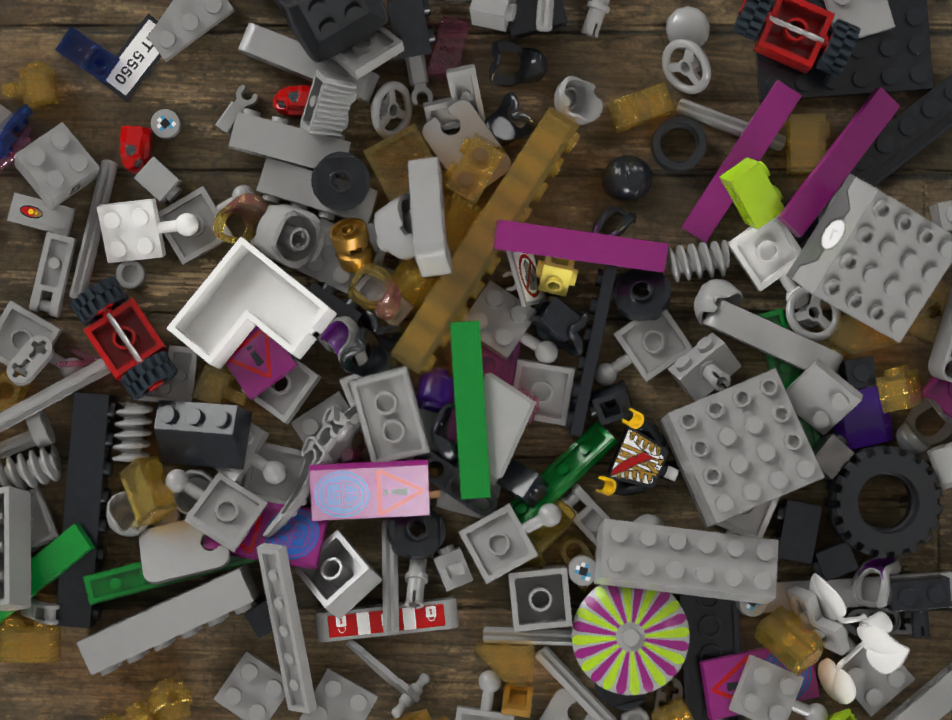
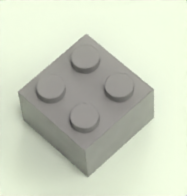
M63 122L15 154L14 166L50 210L98 177V164Z
M338 530L324 541L317 570L297 566L294 568L325 609L339 620L383 580L352 542Z
M565 564L521 568L508 572L514 632L573 626L568 573Z

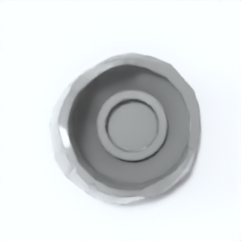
M568 76L557 86L554 94V105L561 120L569 125H585L596 120L601 115L603 101L595 95V85L578 77Z
M711 279L705 282L694 301V312L698 322L703 325L707 313L716 312L717 306L715 302L718 298L739 306L743 299L742 293L731 283L722 279Z

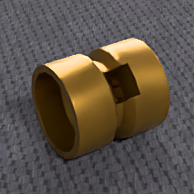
M347 218L332 226L329 231L330 238L336 250V256L341 269L348 273H357L370 268L373 265L376 253L372 243H370V234L366 222L360 218Z

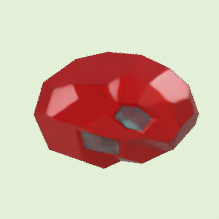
M288 86L280 89L273 98V108L280 114L302 118L311 86Z
M121 126L120 157L123 166L132 174H138L152 158L153 130L151 128Z

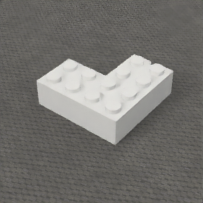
M240 237L169 324L167 329L206 362L220 370L256 325L288 352L301 359L317 340L313 334L316 331L321 334L337 313L244 238Z

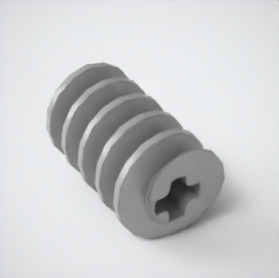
M726 240L722 241L721 248L717 241H712L709 249L705 242H701L698 251L693 243L688 244L686 252L682 245H677L675 254L672 248L668 246L669 269L676 282H679L681 273H684L687 281L691 280L692 272H696L699 279H702L705 270H707L710 278H714L716 269H719L722 277L726 275V270L730 265L729 247Z
M117 402L123 405L124 409L116 411L115 414L123 417V420L115 422V426L123 429V431L114 434V438L121 440L122 443L114 445L113 449L121 452V455L112 457V460L141 462V460L147 459L150 456L149 453L142 451V448L149 447L151 442L143 439L144 436L151 435V430L145 428L144 425L152 423V419L144 416V414L152 412L153 407L147 404Z
M53 444L51 445L50 454L47 453L44 447H41L39 457L36 456L33 450H30L28 460L24 458L22 453H19L17 455V463H14L11 456L6 458V466H3L0 461V483L3 487L11 486L26 490L28 485L34 488L38 486L39 482L45 485L50 482V479L55 482L61 479V459L57 448Z

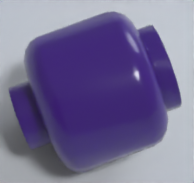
M433 368L431 372L420 376L416 399L421 404L422 409L439 413L447 403H453V378L448 376L449 372L447 370Z

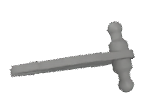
M351 639L346 643L380 677L402 694L399 698V704L391 711L394 718H400L406 708H410L413 704H417L420 701L419 696L423 693L422 688L430 681L428 674L422 673L417 682L411 683L409 686L354 640Z

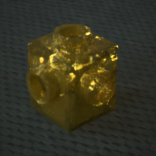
M404 259L389 278L398 290L399 295L416 308H419L439 282L434 276L422 278L418 264L412 259Z
M174 678L157 682L158 687H155L150 692L151 696L148 697L151 714L155 713L157 720H184L191 716L189 705L192 704V695L189 687L185 688L183 681L175 682Z

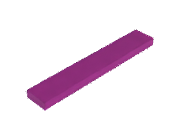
M776 80L681 228L701 241L707 242L733 202L719 177L747 157L758 162L760 161L802 97L801 94Z
M882 87L875 88L777 217L796 237L803 236L900 108V105Z
M497 219L493 249L664 273L669 244Z

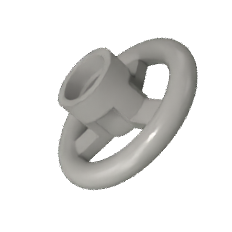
M677 39L670 42L664 49L662 68L667 80L673 87L686 94H696L707 87L711 78V66L707 55L697 44L686 39ZM685 48L683 59L679 62H670L674 50ZM702 71V78L697 74ZM673 72H681L683 75L688 76L694 85L682 83Z
M398 81L385 83L378 89L371 103L370 112L373 127L383 138H397L407 129L410 123L413 104L410 92L404 84ZM395 90L402 95L404 110L400 109L396 102ZM396 117L401 119V122L395 129H385V126L391 119Z
M803 287L796 289L790 295L786 304V318L791 329L796 334L812 341H822L831 337L840 325L841 310L829 304L832 309V321L830 322L822 315V309L820 308L821 299L812 294L810 303L801 307L797 313H794L797 300L805 294H811ZM809 311L814 314V318L809 315ZM817 324L824 329V331L818 333L805 330L811 329Z

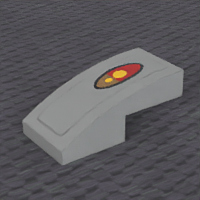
M14 192L7 221L69 237L76 209L58 205L50 210L43 200Z

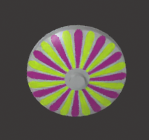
M600 584L583 599L574 617L572 645L580 667L593 682L613 693L640 695L664 686L680 670L689 648V626L686 615L677 599L668 592Z

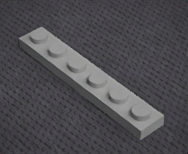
M263 543L256 548L287 707L291 711L311 714L317 710L287 548L285 545Z

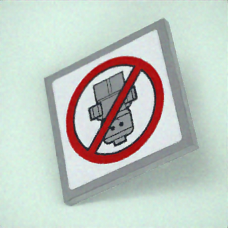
M506 251L512 271L506 272L503 278L513 276L515 280L514 286L506 289L508 291H518L522 307L539 304L546 295L545 292L538 290L540 278H535L537 263L534 254Z

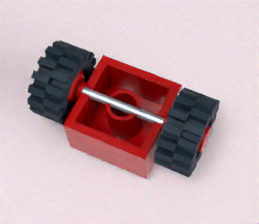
M744 0L732 32L754 41L762 27L752 51L805 74L813 67L820 48H823L817 60L816 68L836 77L840 76L844 66H846L861 31L860 27L838 18L827 37L826 34L835 13L805 0H774V2L773 0Z
M111 276L85 289V292L77 295V298L72 300L70 306L83 325H90L83 331L115 379L122 382L133 400H137L165 385L167 381L177 374L178 369L166 353L169 349L133 297L126 301L128 295L116 277Z

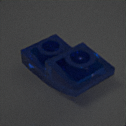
M72 26L55 49L58 53L103 83L120 61L115 55Z
M27 104L15 109L0 125V159L14 150L12 144L18 140L11 130L13 129L15 132H18L30 123L27 118L33 114V111Z

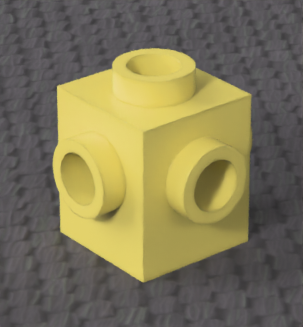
M545 256L544 261L538 260L535 278H540L538 290L566 297L569 285L575 286L578 269L573 268L575 260Z

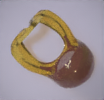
M257 194L238 196L216 215L213 223L214 235L222 241L235 244L238 238L223 234L227 218L231 214H236L244 221L245 232L242 238L250 243L254 224L260 221L268 208L266 201Z
M367 263L361 266L348 289L349 299L366 309L376 310V316L382 320L392 319L399 310L401 302L400 289L389 272L378 265ZM363 274L374 276L384 282L386 292L381 300L371 301L356 290V284Z

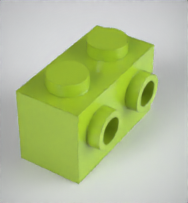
M747 157L719 178L745 224L758 230L778 216L785 207L781 202L783 196L780 190L775 185H772L768 178L770 172L762 161L758 162Z

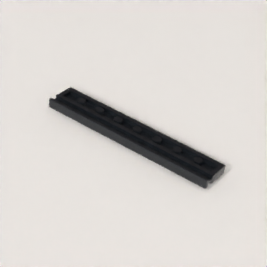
M952 74L887 123L850 174L875 187L952 127ZM792 198L785 202L783 206L785 207ZM816 217L802 237H796L791 232L799 245L811 236L819 223V217Z

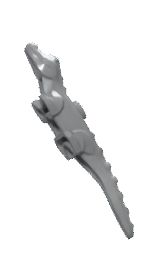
M355 404L344 413L340 412L335 406L328 408L322 419L323 427L317 436H310L305 440L301 450V455L305 460L294 489L282 510L265 530L264 537L269 538L276 534L278 530L287 524L291 517L297 515V510L307 503L306 499L310 495L309 465L337 464L343 455L350 451L355 434L359 433L362 428Z

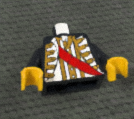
M629 408L633 412V418L630 421L622 419L626 427L606 475L598 477V479L605 482L603 489H596L598 493L607 496L612 494L621 496L644 493L648 487L654 488L658 478L674 483L677 478L679 467L665 462L669 450L665 448L664 437L655 424L644 418L642 413L633 408Z

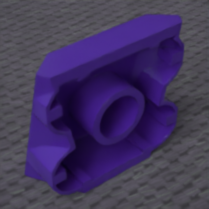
M885 383L856 389L863 394L861 402L834 426L833 434H839L849 442L848 448L850 450L894 440Z

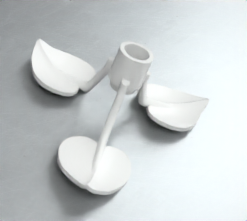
M814 573L811 577L809 590L816 593L819 599L822 617L833 622L838 620L841 624L860 622L857 627V634L862 642L839 661L837 665L829 658H825L818 665V678L826 693L835 701H838L839 704H849L855 699L856 687L850 675L842 670V668L852 657L864 648L867 650V659L872 667L880 673L889 674L902 665L909 653V648L897 643L888 635L892 631L893 625L889 616L882 611H878L868 618L864 613L856 617H843L846 615L847 609L842 598L823 578Z

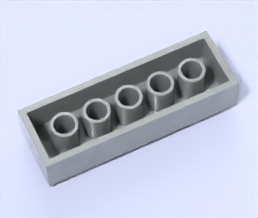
M604 519L598 526L594 584L768 604L776 599L779 540Z
M244 564L89 634L78 641L77 645L90 674L93 675L100 672L101 676L117 670L118 667L124 664L123 661L126 659L128 664L145 657L146 654L150 653L149 649L154 647L155 651H159L176 641V636L181 635L182 639L198 633L205 623L212 627L226 620L225 618L229 617L228 613L233 610L238 615L251 609L256 604L254 600L260 596V592L247 564Z

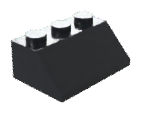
M158 400L154 431L163 463L244 470L252 412L237 405Z

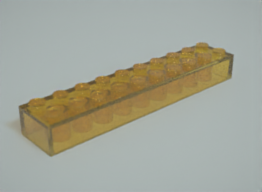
M552 107L548 108L452 257V274L440 276L390 356L420 375L424 370L430 372L438 360L434 356L439 346L445 349L451 340L450 322L463 321L469 311L466 304L471 297L476 300L485 287L482 279L486 273L492 275L501 262V258L497 257L501 250L493 249L497 219L526 223L533 211L529 206L533 200L539 203L548 189L549 185L545 183L549 175L555 178L565 161L561 158L565 151L570 154L581 136L577 133L580 125Z

